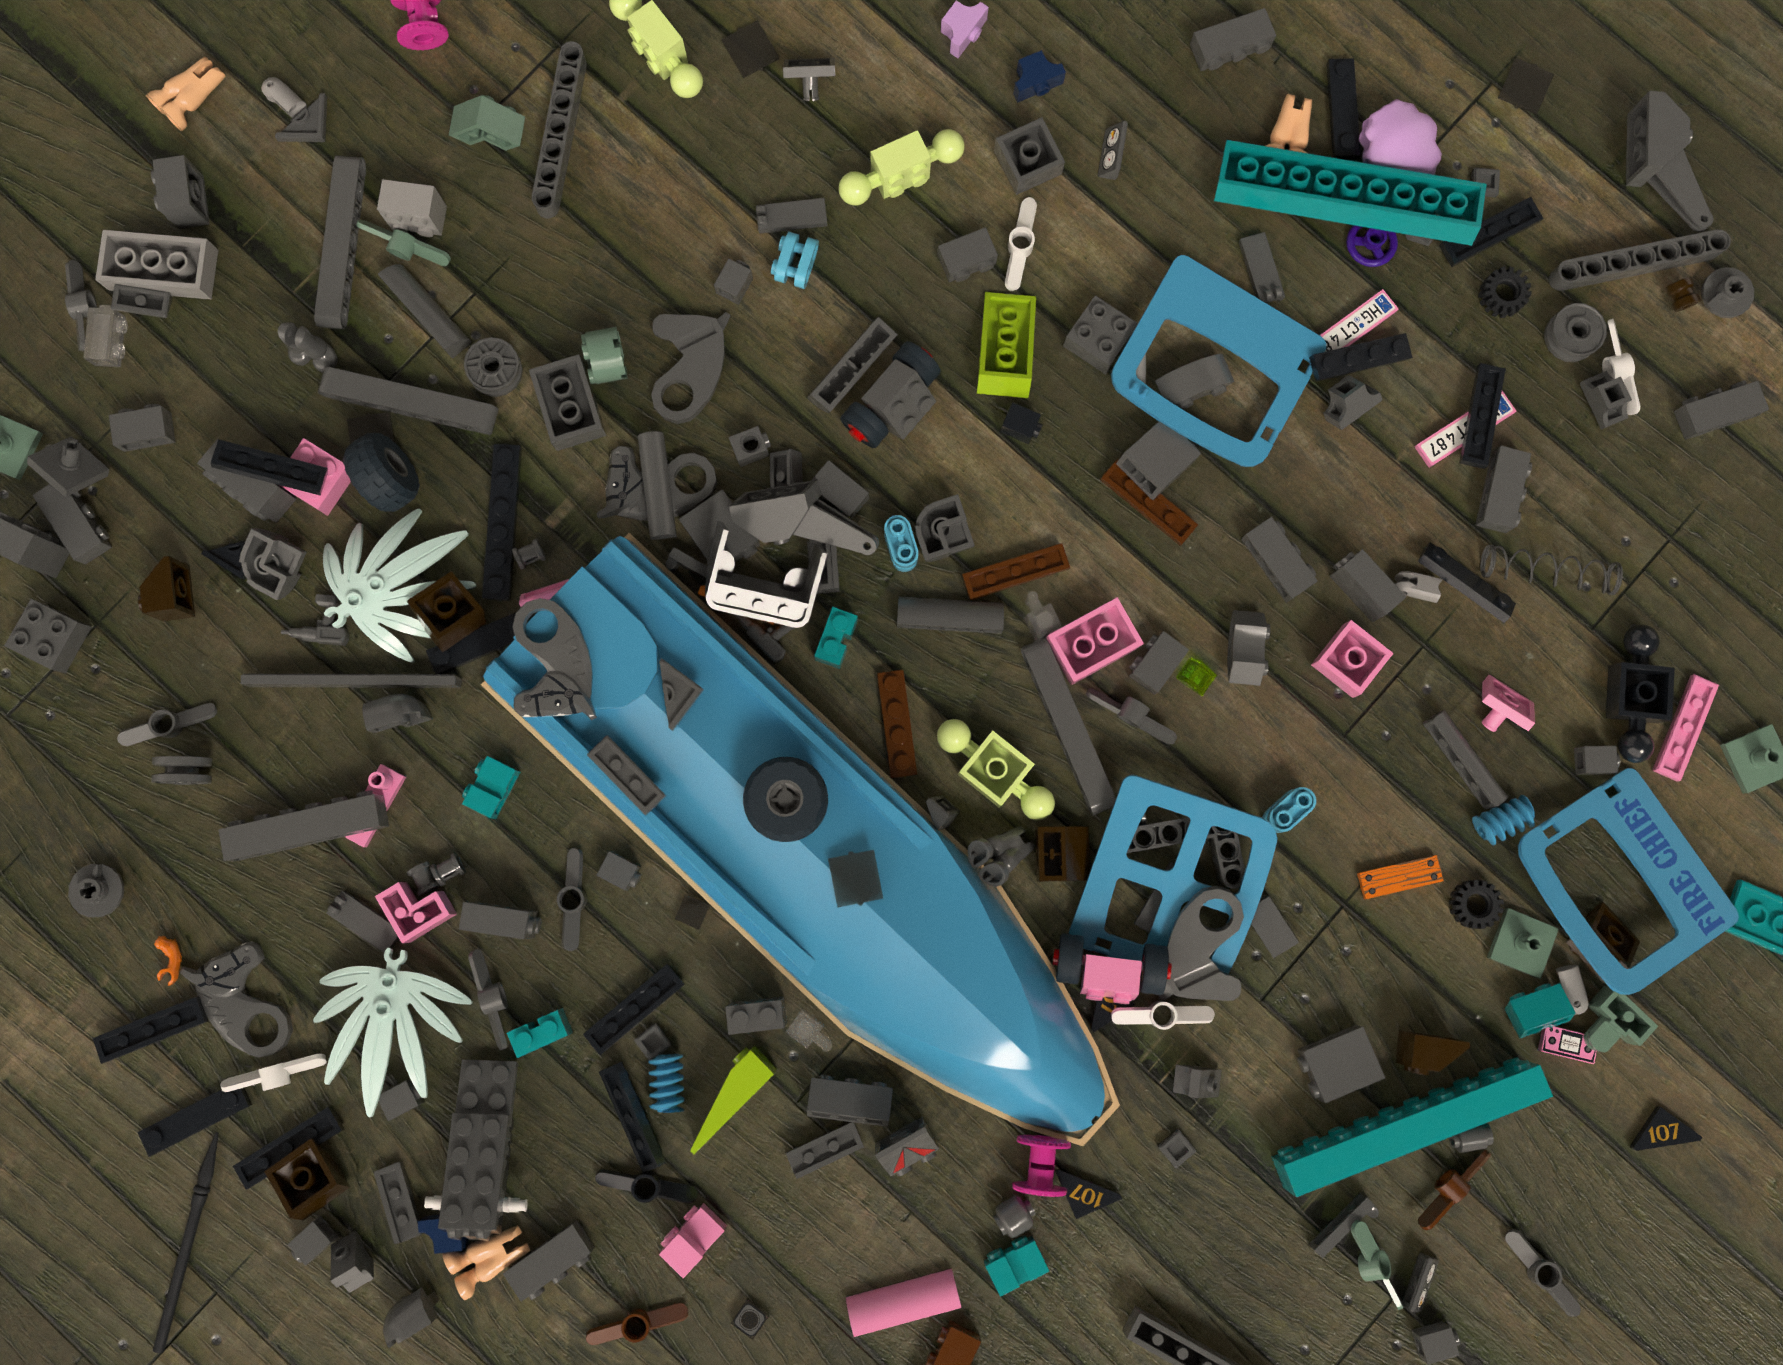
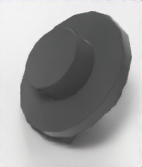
M1724 267L1715 270L1705 278L1701 288V297L1704 305L1712 314L1720 318H1734L1742 315L1750 308L1754 300V287L1745 273L1735 268Z
M90 864L81 868L73 875L69 884L68 897L71 905L79 914L87 917H103L111 914L120 905L124 896V883L121 875L114 868L105 864Z

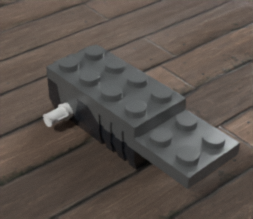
M462 1060L456 1111L452 1114L442 1196L434 1195V1197L426 1196L425 1208L440 1210L438 1229L447 1232L450 1239L461 1240L462 1237H466L469 1240L489 1241L492 1234H501L505 1212L519 1213V1211H527V1199L506 1198L509 1170L508 1158H510V1144L512 1143L513 1135L511 1131L514 1126L512 1115L518 1071L517 1061Z

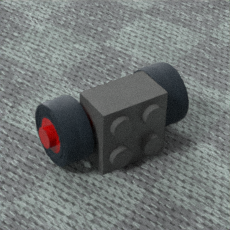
M906 341L894 354L891 365L861 398L867 407L858 402H853L840 418L843 425L849 430V434L855 440L871 448H876L889 432L904 440L936 402L927 387L937 378L941 369L927 350L910 341Z

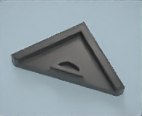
M325 93L319 94V98L313 104L299 112L284 130L275 134L276 140L278 142H325L327 96Z
M661 658L659 664L668 728L674 731L704 689Z

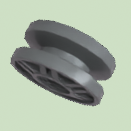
M1573 303L1565 306L1548 321L1544 330V340L1548 350L1556 358L1565 362H1578L1586 359L1603 345L1607 336V326L1603 316L1594 307L1583 303ZM1572 329L1578 333V336L1574 335Z
M493 337L480 339L469 348L465 355L464 369L466 376L475 389L486 396L499 397L507 395L521 381L523 372L521 360L511 344L502 339ZM498 363L499 367L496 371H488V367L491 364Z
M192 756L152 757V765L165 768V773L152 775V783L194 785L210 784L212 781V776L199 773V768L212 766V758Z

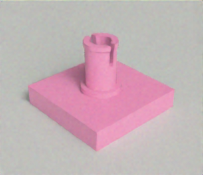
M1488 675L1482 682V702L1493 709L1482 720V724L1487 729L1496 732L1497 728L1507 717L1529 731L1535 724L1534 703L1493 676Z

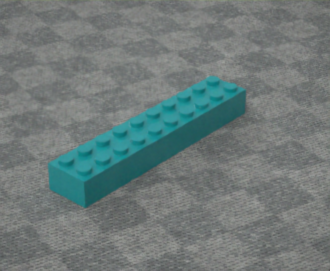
M1227 140L1214 201L1472 246L1481 228L1487 184Z
M1512 1058L1504 1061V1066L1494 1070L1493 1067L1479 1071V1076L1469 1079V1077L1457 1079L1453 1082L1454 1086L1446 1089L1444 1087L1434 1088L1428 1091L1429 1096L1421 1099L1419 1097L1406 1099L1403 1101V1106L1395 1109L1393 1106L1383 1108L1378 1111L1379 1115L1370 1119L1368 1116L1355 1119L1353 1121L1354 1125L1347 1128L1343 1126L1328 1130L1329 1135L1324 1137L1312 1136L1302 1141L1303 1145L1295 1148L1293 1146L1283 1147L1277 1151V1155L1272 1156V1160L1283 1188L1295 1197H1299L1553 1097L1541 1065L1531 1063L1528 1060Z

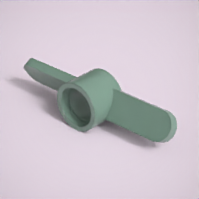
M357 220L356 226L388 240L386 250L400 259L410 261L412 255L415 254L441 266H447L451 261L447 252L419 241L406 232L397 229L391 232L368 221Z
M1360 1220L1354 1221L1351 1226V1233L1362 1252L1358 1256V1269L1361 1277L1366 1282L1383 1280L1398 1310L1403 1309L1389 1281L1391 1264L1385 1251L1379 1249L1366 1223Z

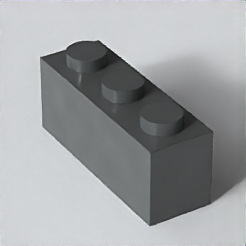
M1263 8L1194 32L1190 47L1200 71L1206 69L1215 70L1226 62H1238L1255 52L1256 54H1262L1268 51L1276 37V33L1266 9Z
M1746 380L1731 385V390L1723 392L1722 388L1707 393L1706 398L1699 400L1698 396L1683 401V406L1675 410L1674 414L1684 439L1687 440L1757 417L1770 410L1759 382L1755 381L1747 384Z
M1499 446L1492 451L1475 526L1502 533H1507L1518 526L1521 519V512H1518L1520 502H1523L1527 492L1524 484L1532 470V463L1530 462L1531 453L1505 446Z
M49 484L32 496L73 560L86 565L112 548L107 540L110 538L108 532L103 526L96 523L94 520L95 512L87 503L84 504L80 498L82 495L81 490L64 497Z
M1270 517L1241 538V541L1287 603L1318 580L1315 578L1316 572L1313 567L1308 563L1305 564L1300 557L1301 552L1297 545L1293 542L1290 543L1284 535L1286 532L1282 524Z
M818 1075L817 1078H811L807 1106L808 1117L888 1127L893 1088L887 1087L886 1083L872 1082L871 1085L860 1084V1080L851 1078L844 1079V1082L834 1081V1078L828 1075Z
M576 1220L510 1266L503 1275L521 1302L527 1297L533 1300L545 1291L543 1286L551 1280L556 1284L568 1275L566 1270L575 1264L579 1268L591 1259L589 1254L595 1246L578 1220Z

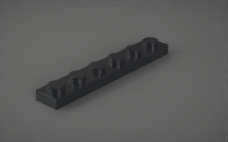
M494 444L482 594L484 600L511 601L514 563L512 549L515 548L522 447L520 445Z

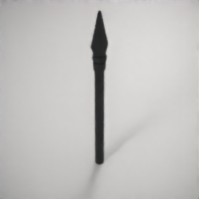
M216 1132L198 1172L197 1184L193 1188L191 1210L153 1347V1352L164 1353L200 1216L210 1192L209 1185L214 1175L219 1132Z

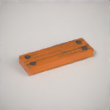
M1437 855L1357 873L1363 899H1370L1443 881Z

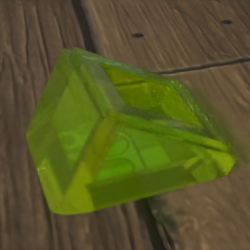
M1191 657L1176 678L1195 693L1203 696L1217 675L1201 660Z

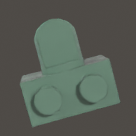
M1603 986L1588 1003V1007L1599 1018L1585 1032L1583 1038L1588 1048L1605 1053L1620 1038L1627 1044L1641 1046L1656 1030L1658 1025L1626 995L1614 992L1608 986Z

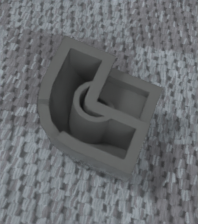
M958 494L924 507L917 518L915 525L916 536L925 562L941 560L949 557V555L975 546Z
M251 528L239 562L242 563L243 573L247 578L246 582L258 591L275 600H280L292 591L302 575L298 571L307 551L288 542L289 539L280 534L264 529Z
M402 693L364 703L362 707L366 730L372 733L399 725L408 728L433 720L427 705L415 697Z
M421 1287L407 1297L404 1296L388 1311L383 1326V1334L388 1348L396 1342L399 1344L431 1324L438 1317L433 1308L440 1301L435 1291L426 1295Z

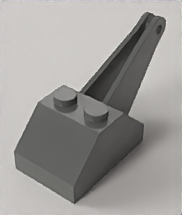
M1649 91L1627 114L1626 186L1642 187L1648 182L1692 230L1702 232L1713 223V215L1706 204L1683 150L1690 144L1693 137V130L1690 129V118L1665 92Z
M818 480L744 492L729 506L732 521L763 543L773 542L774 545L787 543L792 535L856 551L864 555L873 554L879 546L877 536L819 500L822 494Z

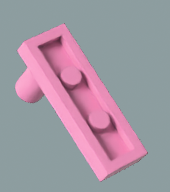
M380 764L377 771L370 774L368 778L369 785L365 791L372 790L374 794L384 795L386 811H388L406 776ZM376 830L346 836V838L367 848Z

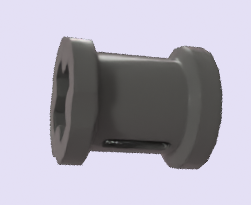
M537 538L524 547L512 549L521 570L533 562L546 560L544 551Z
M456 853L451 854L449 859L437 865L435 863L430 865L431 872L440 886L445 885L446 881L454 876L466 873V869Z
M429 861L421 863L406 872L408 876H412L418 887V896H423L440 886L429 869Z

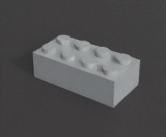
M103 230L95 280L109 291H114V285L119 284L170 292L171 296L212 300L218 249L207 239Z

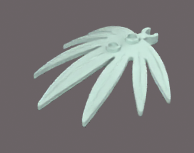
M416 509L406 515L384 534L367 557L360 573H357L363 545V524L358 523L349 537L344 554V574L340 559L333 546L327 543L323 552V567L326 579L332 591L342 603L338 607H330L324 612V615L327 617H331L335 613L338 614V620L332 626L335 628L342 627L346 623L347 617L351 615L358 627L373 642L389 653L410 663H414L415 659L407 648L392 633L379 624L382 623L406 634L425 638L430 637L419 620L403 614L385 611L384 608L408 605L407 600L436 582L419 583L393 591L394 588L432 566L469 535L467 531H459L428 540L400 554L377 571L410 531L421 515V509ZM460 581L467 590L474 589L477 586L471 581Z
M387 948L384 953V958L387 962L386 969L372 966H352L331 972L320 979V984L326 986L340 987L355 983L357 985L340 992L329 1000L314 1017V1023L329 1019L351 1006L361 997L364 998L348 1018L338 1035L328 1061L324 1080L325 1084L329 1085L346 1061L370 1015L364 1038L361 1063L362 1092L368 1117H373L383 1088L389 1063L395 1019L399 1047L406 1070L419 1095L422 1098L428 1097L424 1056L408 1004L411 1003L419 1015L438 1032L458 1043H462V1037L449 1018L432 1001L422 995L421 992L450 1003L465 1005L473 1003L465 994L441 980L420 973L400 971L401 965L406 962L408 957L405 950H401L400 957L393 960V949Z

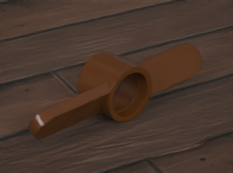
M1483 1151L1462 1176L1455 1169H1449L1437 1179L1434 1188L1440 1194L1418 1218V1224L1423 1230L1432 1229L1454 1204L1460 1202L1471 1189L1468 1182L1491 1156L1489 1151Z
M683 1303L649 1312L643 1309H634L626 1315L624 1320L588 1330L586 1341L590 1345H598L624 1337L633 1343L640 1342L646 1338L650 1330L684 1321L688 1317L689 1311ZM631 1317L643 1319L646 1324V1331L642 1334L632 1333L627 1326L628 1319Z

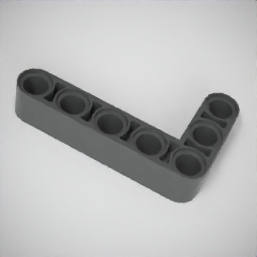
M1190 818L1138 826L1127 853L1181 844L1189 826ZM1165 826H1169L1174 830V838L1171 841L1163 838L1162 831ZM1212 826L1206 839L1209 838L1218 883L1226 889H1237L1241 885L1245 872L1238 833L1227 829L1219 831L1215 826ZM1139 831H1144L1148 835V842L1144 846L1139 845L1136 841V834ZM1223 843L1231 846L1232 853L1228 858L1221 855L1220 848ZM1230 869L1234 870L1237 874V880L1234 884H1229L1226 880V873Z

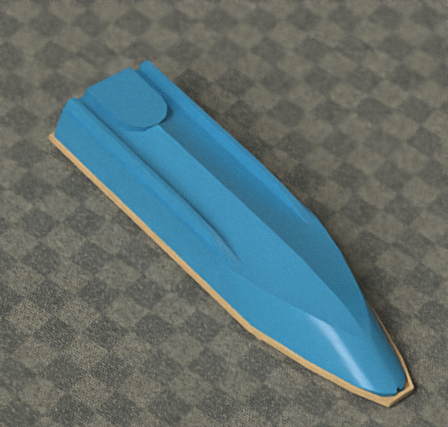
M628 533L625 537L619 536L614 540L611 539L602 548L600 554L585 568L581 567L550 599L562 607L574 620L586 641L593 672L590 700L597 718L591 720L583 712L565 716L521 717L516 713L513 707L515 695L523 690L533 688L547 673V669L534 655L517 642L515 636L513 637L515 640L505 651L487 665L486 672L483 675L485 681L481 685L846 1035L940 1089L1024 1129L1084 1146L1120 1104L1097 1044L1064 984L1056 982V969L1002 886L995 887L983 882L979 878V871L985 867L984 865L978 868L972 867L968 859V850L945 829L938 831L934 827L931 816L636 538ZM538 611L526 624V633L529 639L536 643H545L551 640L556 635L558 629L557 618L552 612ZM661 658L704 689L674 731L668 728L659 664ZM606 735L666 795L647 815H644L587 756ZM794 757L806 761L820 773L827 786L828 808L823 821L813 833L797 841L779 842L764 837L752 827L744 811L743 793L748 778L759 765L773 758Z

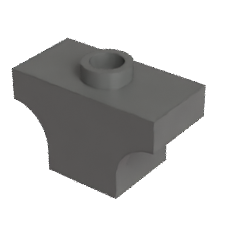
M1605 371L1579 383L1601 430L1629 418L1627 404L1632 399L1622 377L1613 379Z
M1348 375L1328 389L1330 404L1323 414L1327 422L1343 430L1382 401L1381 393Z
M1187 1064L1176 1065L1173 1092L1193 1098L1219 1097L1222 1070Z
M356 1231L331 1244L330 1281L336 1288L342 1285L350 1293L374 1279V1260L366 1252L361 1236Z

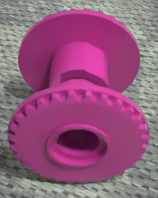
M390 0L396 8L407 11V16L409 17V24L402 26L397 31V40L400 45L407 49L424 51L435 49L446 43L449 36L448 30L444 25L438 23V14L435 7L441 0Z
M1019 1135L1017 1137L1018 1143L1031 1146L1028 1181L1013 1182V1189L1037 1196H1065L1067 1189L1053 1184L1056 1149H1070L1071 1142L1050 1136Z

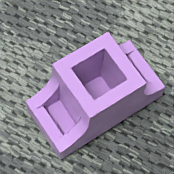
M956 0L942 19L941 33L951 40L950 53L957 58L961 56L971 41L974 43L981 34V27L987 20L989 8L982 2L968 7Z

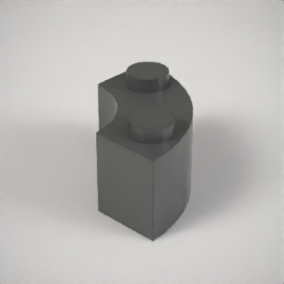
M1223 354L1191 362L1155 380L1161 395L1181 409L1190 407L1194 404L1193 401L1211 394L1213 397L1223 394L1227 391L1226 387L1235 382Z
M1233 610L1227 653L1229 683L1260 686L1262 677L1267 675L1268 660H1265V639H1269L1270 624L1266 623L1264 613Z

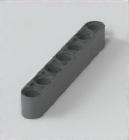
M574 41L564 43L560 49L532 192V202L538 214L543 218L555 217L560 208L587 68L581 45ZM572 56H578L576 60H569ZM567 80H574L571 84H564ZM564 103L569 104L567 108H559ZM559 127H564V128H565L562 132H560V133H555V130H556L557 128H559ZM552 152H560L558 156L550 157V154ZM550 175L556 176L552 181H545ZM543 200H551L546 206L540 205Z
M336 155L334 158L314 317L317 327L345 329L347 326L359 228L356 224L357 220L361 217L366 176V164L363 157Z
M1712 230L1565 260L1550 273L1549 284L1553 289L1563 291L1711 261L1729 248L1731 238L1724 230ZM1661 252H1663L1667 258H1664ZM1636 257L1641 259L1642 264L1637 261ZM1611 262L1615 263L1618 269L1614 268ZM1586 267H1589L1593 274L1589 273ZM1561 272L1566 273L1567 276H1568V279L1564 278V277L1562 276Z
M324 367L318 393L327 398L487 435L493 433L499 408L484 402L331 367Z
M1042 638L1021 647L1023 659L1091 815L1094 816L1113 808L1116 797L1047 639Z

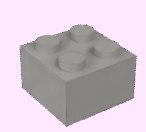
M382 179L377 210L393 231L397 229L406 233L408 231L417 232L425 237H433V235L442 236L447 206L434 186Z

